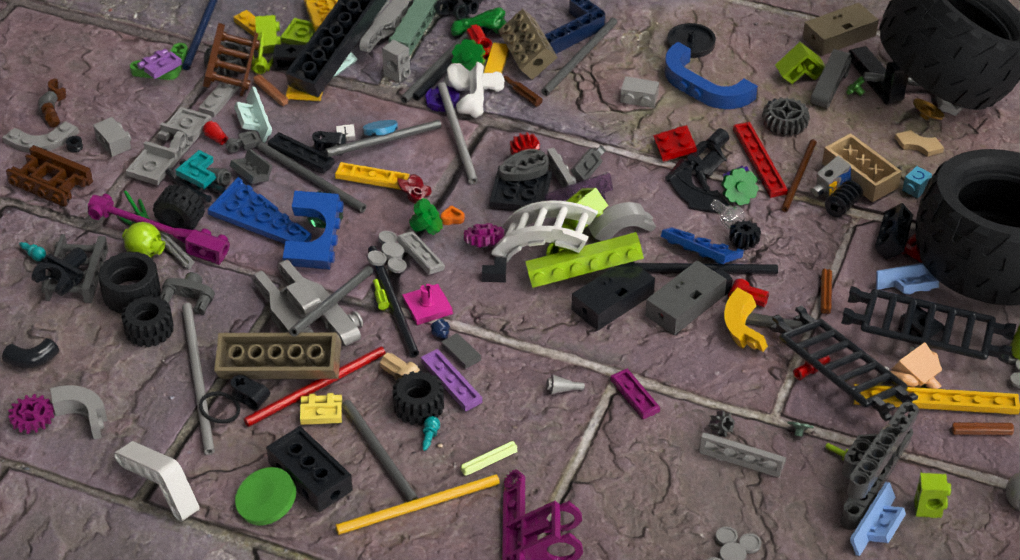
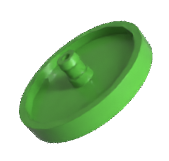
M267 467L257 470L249 475L237 490L235 497L237 511L245 521L253 525H268L276 522L291 509L295 501V483L290 475L280 468Z

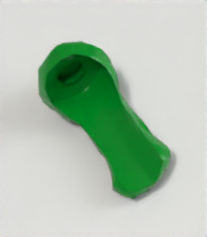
M497 7L472 18L456 20L451 26V35L459 36L476 24L480 27L491 28L495 33L500 34L498 30L507 23L505 20V10Z

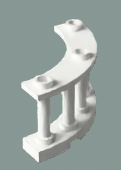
M541 201L526 205L507 218L502 227L508 229V231L495 245L491 254L496 257H507L508 262L523 247L527 245L530 247L544 245L545 242L555 243V246L580 253L588 239V236L582 234L586 224L590 225L598 211L588 206L566 201ZM557 217L554 226H542L545 218ZM565 218L579 221L575 231L562 228ZM535 222L534 226L526 227L529 224Z

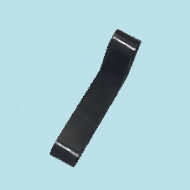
M866 46L848 51V53H851V64L862 77L864 72L885 74L884 81L866 82L886 105L904 100L909 76L894 61L888 62L885 68Z

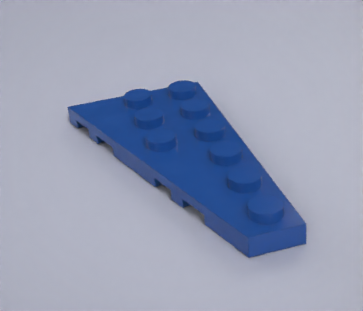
M239 177L207 209L210 216L285 244V241L310 242L312 239L310 232L298 223L292 222L287 214H282L278 207L261 194L255 193L250 185L246 186Z

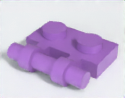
M167 49L154 52V55L143 58L141 62L137 63L139 69L144 68V72L156 79L182 65V60L173 52L168 53Z

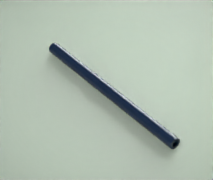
M218 0L208 1L182 64L184 70H189Z

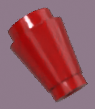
M208 121L204 125L203 132L205 136L220 145L226 143L228 137L217 122Z

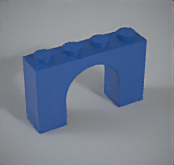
M294 191L292 202L294 216L318 218L326 224V228L318 239L311 242L285 241L283 260L288 259L294 267L330 270L331 263L335 261L333 249L338 243L336 231L340 229L341 225L339 213L343 212V201L340 200L339 194Z

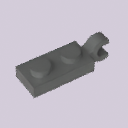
M602 145L598 148L588 149L571 168L570 171L580 184L586 182L603 162L600 156L606 150Z

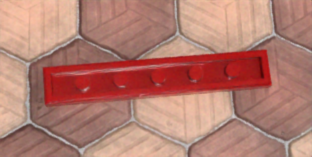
M746 122L733 125V131L770 198L787 195L788 189L751 123Z

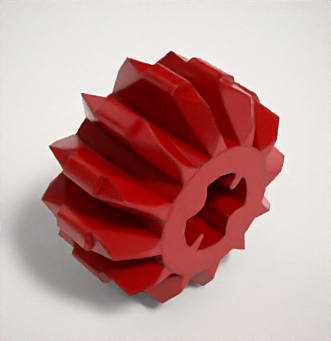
M528 132L524 135L520 133L518 137L514 136V139L510 141L511 155L526 149L540 150L539 140H537L534 134H529Z

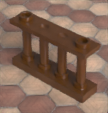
M218 23L203 87L209 88L211 81H219L242 87L240 96H243L244 91H248L250 81L247 79L254 50L258 51L260 40H257L258 33L255 32L254 39L249 40L227 34L224 31L225 24ZM226 40L251 47L250 54L223 47L224 45H221V41L225 42ZM225 54L248 60L247 67L224 62L217 58V56ZM220 67L245 74L244 80L219 75L217 72H214V68L218 69Z

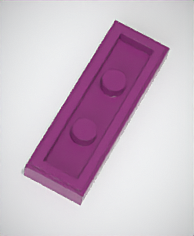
M628 368L610 376V381L643 420L660 412V406Z

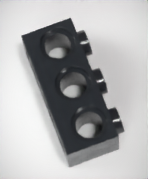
M903 203L886 210L883 215L875 249L886 260L905 251L914 215Z

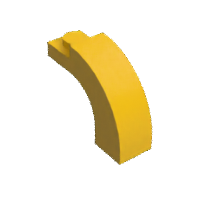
M737 287L729 297L724 310L725 323L733 341L742 349L748 345L752 349L757 348L764 352L768 347L765 337L745 325L747 317L756 307L754 298L751 294Z

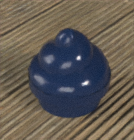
M439 319L431 324L433 336L444 340L448 338L447 335L450 329L448 322H445L444 319Z

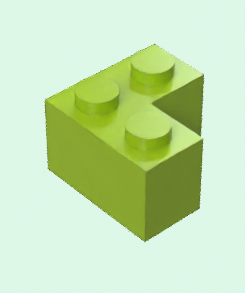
M801 42L775 64L781 76L792 85L805 73L816 80L825 68V64L820 56Z

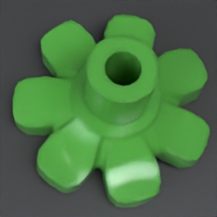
M861 76L853 84H850L847 87L846 93L849 95L857 92L861 96L865 92L861 87L865 82L864 78Z

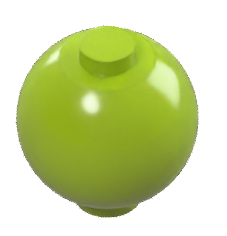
M138 222L131 225L128 229L126 228L123 232L122 239L127 252H140L141 254L148 255V257H153L155 254L161 255L164 251L165 241L161 240L160 232L150 223Z

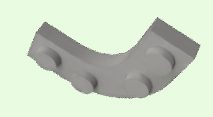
M64 121L56 129L45 135L33 136L14 128L3 136L2 139L3 143L24 152H30L29 149L33 145L51 151L64 145L67 138L76 136L79 133V129Z

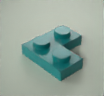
M198 150L175 170L176 175L205 189L216 179L215 173L206 169L214 162L213 156Z

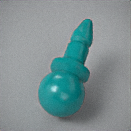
M19 242L20 247L27 251V255L32 257L33 260L42 261L45 259L46 251L43 247Z
M434 416L428 417L424 422L423 451L429 448L432 438L437 435V431L440 428V421Z

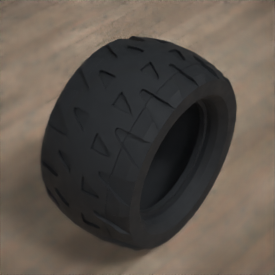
M890 0L879 25L881 43L896 65L927 91L956 106L980 110L992 107L1009 94L1020 81V11L1008 0Z
M980 149L958 154L943 162L937 168L922 194L915 228L916 248L920 251V260L940 283L965 297L996 305H1020L1019 152L1000 149Z

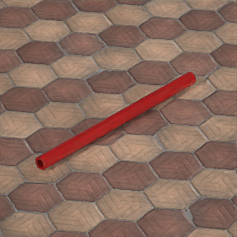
M381 346L340 367L338 379H318L244 418L247 427H250L301 400V396H309V394H313L383 357L386 354L384 348Z

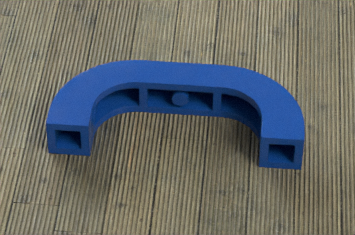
M677 42L667 51L665 59V76L671 85L698 101L718 109H737L747 106L756 100L758 86L745 78L732 86H718L685 68L684 66L690 63L691 49Z

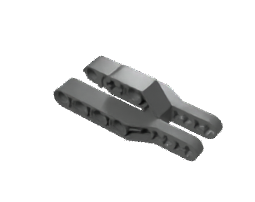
M911 402L902 403L890 422L878 434L858 435L845 454L842 474L850 480L847 489L849 498L844 504L840 520L844 528L854 530L858 527L869 506L873 503L879 490L888 480L900 457L911 442L913 435L911 427L916 421L919 411L916 404Z

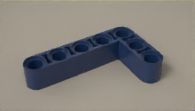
M569 0V13L576 19L544 34L555 54L595 35L605 25V12L589 0Z

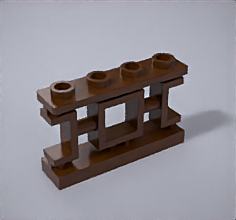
M35 145L29 149L30 155H25L27 162L25 166L21 169L13 166L11 169L8 168L6 170L7 180L12 186L19 187L26 192L33 193L63 207L68 205L67 200L72 199L70 190L75 185L84 188L86 185L89 186L93 183L90 168ZM47 173L54 175L49 181L42 179Z

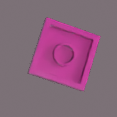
M426 284V287L422 285L419 290L402 295L403 302L416 325L453 314V309L439 284Z

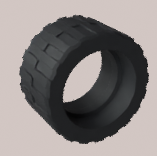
M140 252L119 253L106 260L98 272L104 303L109 309L117 313H123L122 310L124 307H127L126 304L133 302L135 298L139 299L141 296L149 297V295L159 297L161 294L156 263L146 254H141ZM140 280L132 285H120L126 281Z

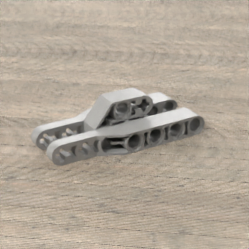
M387 0L361 38L360 51L371 52L380 39L394 34L396 27L401 23L402 17H405L408 8L412 6L413 0H392L389 5L390 0Z
M286 259L277 264L281 276L289 284V286L281 291L278 290L263 271L252 275L255 286L270 303L272 321L282 333H289V329L330 296L322 285L303 278L291 262ZM337 303L319 317L326 329H329L331 332H337L344 347L361 339L358 327ZM308 326V327H307L305 330H303L301 333H314V332H313V330Z

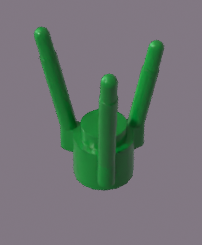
M125 190L124 194L133 207L134 214L150 219L142 200H138L142 210L140 212L129 193ZM117 216L119 219H121L130 226L136 223Z

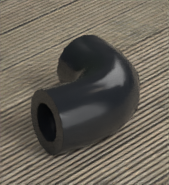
M45 338L39 345L30 349L9 344L3 351L2 360L22 369L35 368L52 360L59 353V348L49 338Z

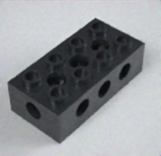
M301 426L266 447L268 463L272 467L286 471L294 481L296 491L319 513L353 491L351 474Z

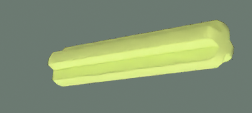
M510 441L462 464L461 471L465 476L516 453L517 446L514 441Z

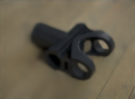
M438 0L435 10L440 15L453 13L455 18L464 19L469 14L474 15L477 13L479 4L483 0Z
M79 247L73 248L62 259L53 254H48L34 268L31 280L36 283L47 279L55 280L58 282L55 287V293L63 296L82 280L84 273L78 267L87 260V255ZM46 269L51 271V276H45Z

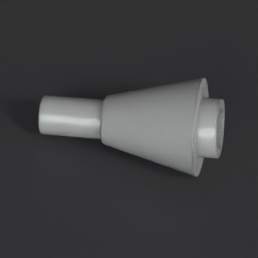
M552 374L551 378H547L546 389L550 390V394L571 390L584 391V383L572 382Z

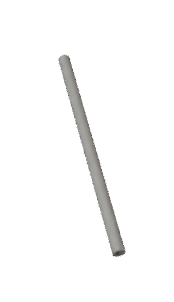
M185 303L182 305L203 448L206 455H211L215 450L210 420L206 419L199 410L200 400L206 393L193 310L190 303ZM205 399L202 403V406L204 411L209 415L207 399Z

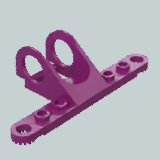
M516 469L515 471H510L503 482L505 492H503L502 560H578L583 554L582 543L570 532L561 536V531L576 528L582 522L581 511L570 501L561 505L556 501H552L525 514V475ZM560 511L572 514L574 520L568 524L560 525ZM552 513V521H548L547 516ZM541 533H552L537 540V536ZM555 543H567L572 545L575 550L570 555L560 557L550 554L547 548Z

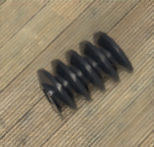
M845 181L825 200L826 211L833 217H841L863 196V189L854 181Z

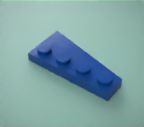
M673 227L664 229L661 233V237L667 239L668 243L679 244L683 246V249L696 251L699 256L710 257L719 264H725L726 262L743 257L744 250L742 249L733 251L728 249L729 245L723 243L721 245L711 244L710 239L701 237L695 239L694 234Z

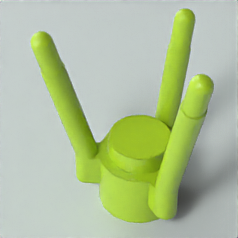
M264 31L261 32L258 57L255 59L253 54L251 70L257 74H264L266 71H270V67L273 64V57L268 64L267 60L262 57Z

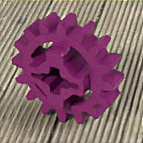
M492 223L475 224L473 228L469 227L468 230H464V242L466 244L471 243L472 246L475 245L478 248L492 247L504 237V229L497 227V225L493 226Z
M33 394L32 398L25 395L24 400L18 398V404L12 403V409L8 410L10 424H12L13 429L18 428L20 433L26 430L27 434L31 430L37 433L40 427L46 429L45 424H51V419L55 417L53 404L50 403L49 398L44 399V395H41L39 398L36 397V394Z

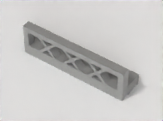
M704 432L701 436V454L780 478L786 463V457Z

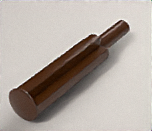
M504 76V80L513 86L512 89L536 107L542 104L543 99L522 83L515 82L508 76Z

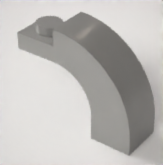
M627 202L605 209L602 215L594 218L592 223L588 225V228L594 238L604 241L611 239L618 231L625 227L637 226L652 232L656 225L653 222V217L648 212H645L641 204Z
M75 385L50 388L56 416L70 413L82 414L90 421L93 439L102 438L101 429H104L103 422L107 421L104 404L96 393L85 387Z

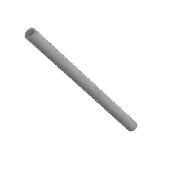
M441 82L438 84V89L470 184H476L478 179L446 83Z

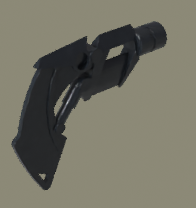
M718 128L706 141L698 143L696 145L697 152L687 154L688 158L686 160L681 158L665 177L667 183L670 181L676 193L689 204L690 209L731 214L733 212L731 206L718 190H710L706 177L714 174L713 171L719 165L727 161L721 151V147L729 141V134L722 128ZM708 148L711 152L701 160L699 155ZM695 168V176L698 178L702 188L693 184L692 172Z

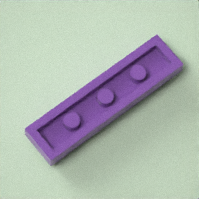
M438 349L421 357V363L432 375L437 376L438 380H441L442 386L465 412L482 403L480 394Z

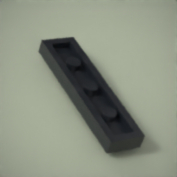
M280 132L267 141L268 146L323 174L335 164L334 158H327L324 153Z

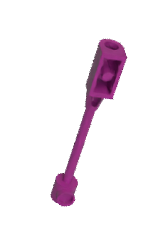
M94 194L89 200L87 212L92 219L99 220L101 217L107 218L110 214L136 223H150L159 231L173 235V237L185 243L186 253L220 265L229 251L230 242L223 234L215 237L205 228L198 231L196 229L173 228L114 207V202L108 194H103L102 196Z

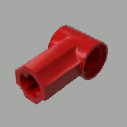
M477 24L472 25L467 29L466 34L469 39L475 40L476 44L483 46L485 50L483 58L487 59L490 55L492 41L486 38L480 26H477Z
M736 279L734 281L728 298L738 287L751 294L756 305L766 306L769 291L752 287L744 279Z

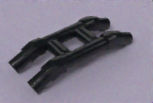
M182 159L179 164L182 165L186 160ZM171 168L165 171L174 184L191 189L192 192L201 198L202 202L209 203L212 200L210 195L202 193L208 188L214 193H223L226 190L224 186L214 182L205 189L199 186L194 188L190 185L191 182L177 176Z

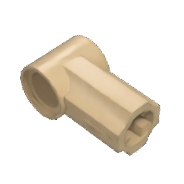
M386 353L380 361V367L394 376L395 380L402 378L404 374H410L412 371L414 373L420 371L413 362L406 363L392 353Z

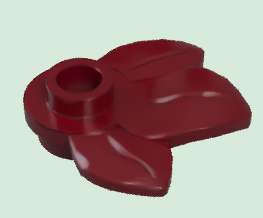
M416 174L410 175L408 180L397 179L399 188L408 194L407 198L412 203H416L432 193L431 187L424 185L423 180Z

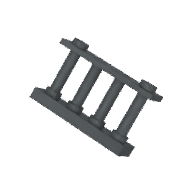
M61 234L59 242L55 244L54 256L62 259L66 252H70L76 247L81 248L84 252L93 253L92 257L87 258L80 265L88 266V269L83 272L82 279H84V282L80 285H75L69 290V292L83 295L84 303H92L99 282L98 272L104 264L108 253L106 236H98L96 243L93 245L67 244L65 234ZM48 271L47 276H51V271ZM47 279L45 282H42L41 290L45 294L46 301H50L53 292H55L57 285L55 280Z

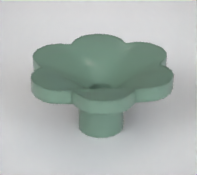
M787 422V424L796 428L795 436L803 437L805 429L814 428V426L804 423Z

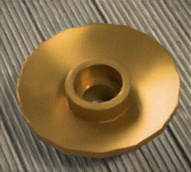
M922 99L913 100V104L920 112L919 115L926 120H929V118L944 119V113L932 103Z

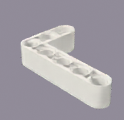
M131 441L114 453L117 462L123 468L159 484L173 515L178 521L182 522L199 510L197 500L181 466L176 460L134 441Z

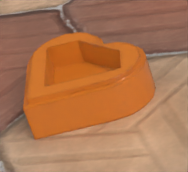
M451 205L441 213L440 219L444 225L462 224L465 220V214Z

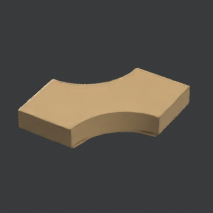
M912 130L895 134V140L903 150H916L923 153L926 157L940 154L944 151V147L936 137H922L915 134Z

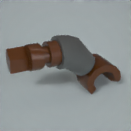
M55 78L48 82V91L38 99L37 104L49 127L59 125L60 120L55 110V104L57 101L66 98V88L58 89V80Z

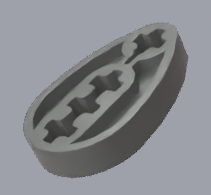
M537 149L522 150L503 162L499 168V176L505 181H525L541 177L548 171V156L543 151Z

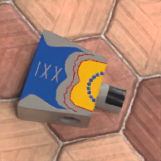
M840 156L835 157L817 173V185L811 188L812 194L815 197L823 195L828 198L845 181L851 180V165Z

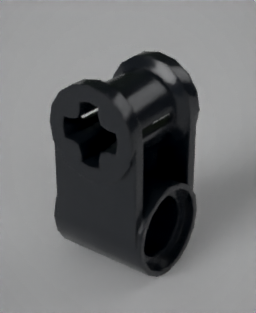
M317 131L312 135V140L314 141L312 148L325 154V149L346 144L347 137L341 132Z
M237 375L231 379L232 396L238 402L253 410H258L270 396V391L265 385L257 383L244 375Z

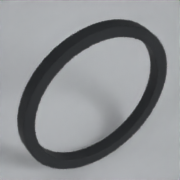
M215 391L207 393L201 398L199 410L206 419L215 423L225 424L237 419L240 413V404L230 394ZM223 396L230 399L236 405L237 412L229 419H216L204 411L202 403L208 397Z

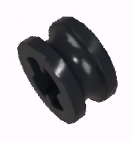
M71 136L67 138L66 145L69 152L76 153L83 149L81 137Z

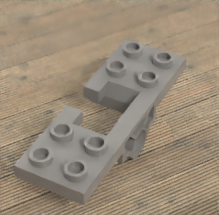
M180 107L167 123L162 122L160 124L159 139L167 141L171 135L174 136L170 147L167 148L145 141L144 150L127 168L126 175L159 185L167 175L165 171L168 168L172 169L203 133L204 125L208 121H212L211 115Z

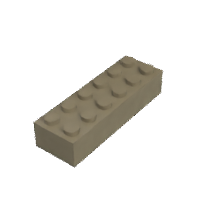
M337 332L300 333L296 337L291 336L290 333H218L214 371L220 379H232L237 375H244L249 379H338L342 341Z

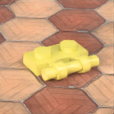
M327 393V395L319 396L315 394L301 396V425L342 423V395Z

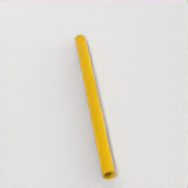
M497 474L336 524V531L338 535L499 485L500 481Z

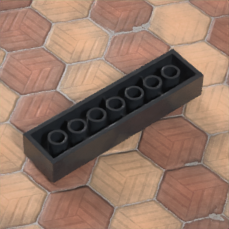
M338 0L285 73L289 86L319 97L387 0Z

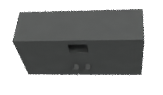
M695 261L646 299L645 316L673 335H676L725 296L727 279L701 262Z

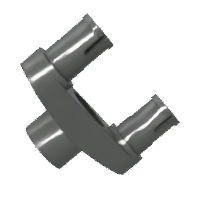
M189 272L186 274L185 279H166L159 297H161V300H166L167 304L170 303L172 296L175 294L198 299L193 311L196 314L204 315L209 303L212 302L215 296V292L209 286L202 284L203 279L200 275Z

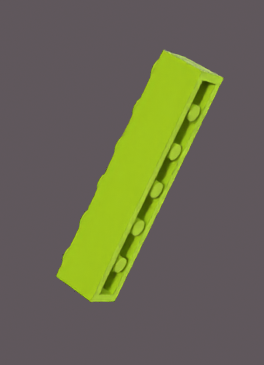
M634 232L585 245L580 253L566 250L525 262L532 288L637 261L644 259L638 235Z

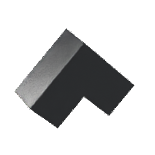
M495 257L494 265H482V282H506L507 257Z

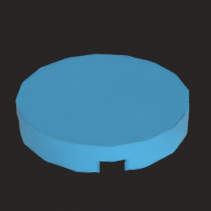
M395 120L372 122L363 126V133L367 136H371L372 133H376L378 136L389 134L398 129V122Z

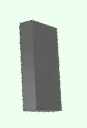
M458 333L441 342L442 347L465 369L481 361V355Z

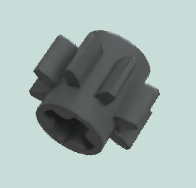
M717 411V415H711L709 426L713 430L712 434L727 437V432H733L735 421L731 417V413Z

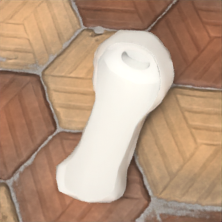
M476 62V66L469 72L470 94L463 97L456 104L458 113L470 114L474 118L480 117L484 112L482 82L484 66L480 62Z
M453 63L447 68V76L444 79V83L447 86L453 87L456 91H470V71L460 63ZM501 72L483 73V90L491 89L496 92L503 90L504 77Z

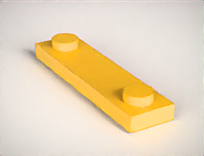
M340 162L335 173V179L399 190L401 189L398 186L397 179L408 180L410 176L407 173Z

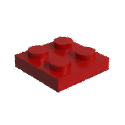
M687 125L653 135L663 162L697 152L695 142Z

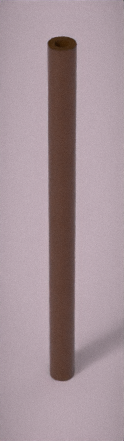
M811 139L781 207V210L787 212L790 208L817 144V141Z

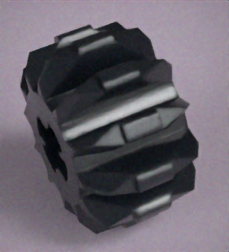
M742 219L741 222L735 221V224L731 225L729 238L733 246H738L739 249L743 247L747 250L749 247L754 248L755 245L759 244L761 231L757 223H751V220L745 221Z

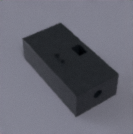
M635 262L615 266L573 292L571 310L598 331L653 295L655 278Z

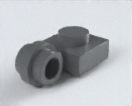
M252 130L238 134V139H228L225 146L229 152L236 153L240 146L244 150L258 147L261 140L256 131Z

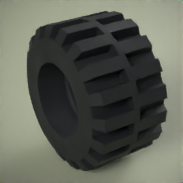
M174 184L173 186L169 185L163 190L153 205V212L155 213V218L161 224L173 228L194 230L205 213V206L201 198L192 192L191 189Z
M149 295V297L141 296L139 299H133V302H128L126 304L127 307L123 308L121 317L127 340L131 341L132 344H138L140 347L146 345V347L156 346L160 342H165L166 338L171 336V332L174 330L171 308L166 300H161V297H154L152 295Z
M412 371L410 374H404L402 378L396 380L392 390L393 407L396 416L399 419L402 418L403 422H410V425L415 423L423 425L428 417L434 416L438 418V415L443 413L444 389L441 380H438L437 376H431L429 372L423 373V371H418V373H414Z

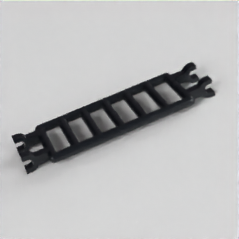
M851 286L848 302H861L867 304L864 315L855 313L849 308H844L841 324L860 325L861 331L917 345H922L925 342L930 348L980 360H987L988 356H992L1005 363L1009 361L1012 346L1004 345L999 347L991 345L994 333L1003 335L1004 338L1013 341L1017 324L997 323L994 316L878 289H873L870 293H867L857 287ZM877 297L889 300L881 328L870 325ZM897 302L908 304L901 332L889 330ZM916 307L928 309L921 337L909 335ZM936 311L947 313L941 342L929 339ZM955 316L967 318L961 347L949 344ZM975 320L987 323L981 351L969 349Z
M802 305L796 307L795 311L799 315L793 318V320L802 322L803 325L790 328L779 314L772 317L776 324L772 325L770 330L779 332V339L860 405L863 407L872 406L879 412L884 421L892 419V415L889 412L894 410L895 406L891 403H885L883 400L895 396L902 403H912L918 399V395L906 391L908 388L906 383L826 321L812 318ZM818 327L826 331L799 343L791 339ZM832 337L839 342L812 354L805 350V348ZM845 348L853 352L825 365L818 361V359ZM858 359H862L867 363L839 376L832 372V370ZM872 370H876L881 374L854 387L846 383V381ZM886 381H890L895 385L867 399L860 394Z

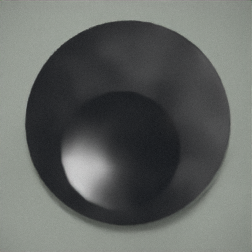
M684 23L673 27L669 31L667 45L670 48L679 42L691 49L690 58H699L710 54L714 50L716 36L711 29L704 25Z

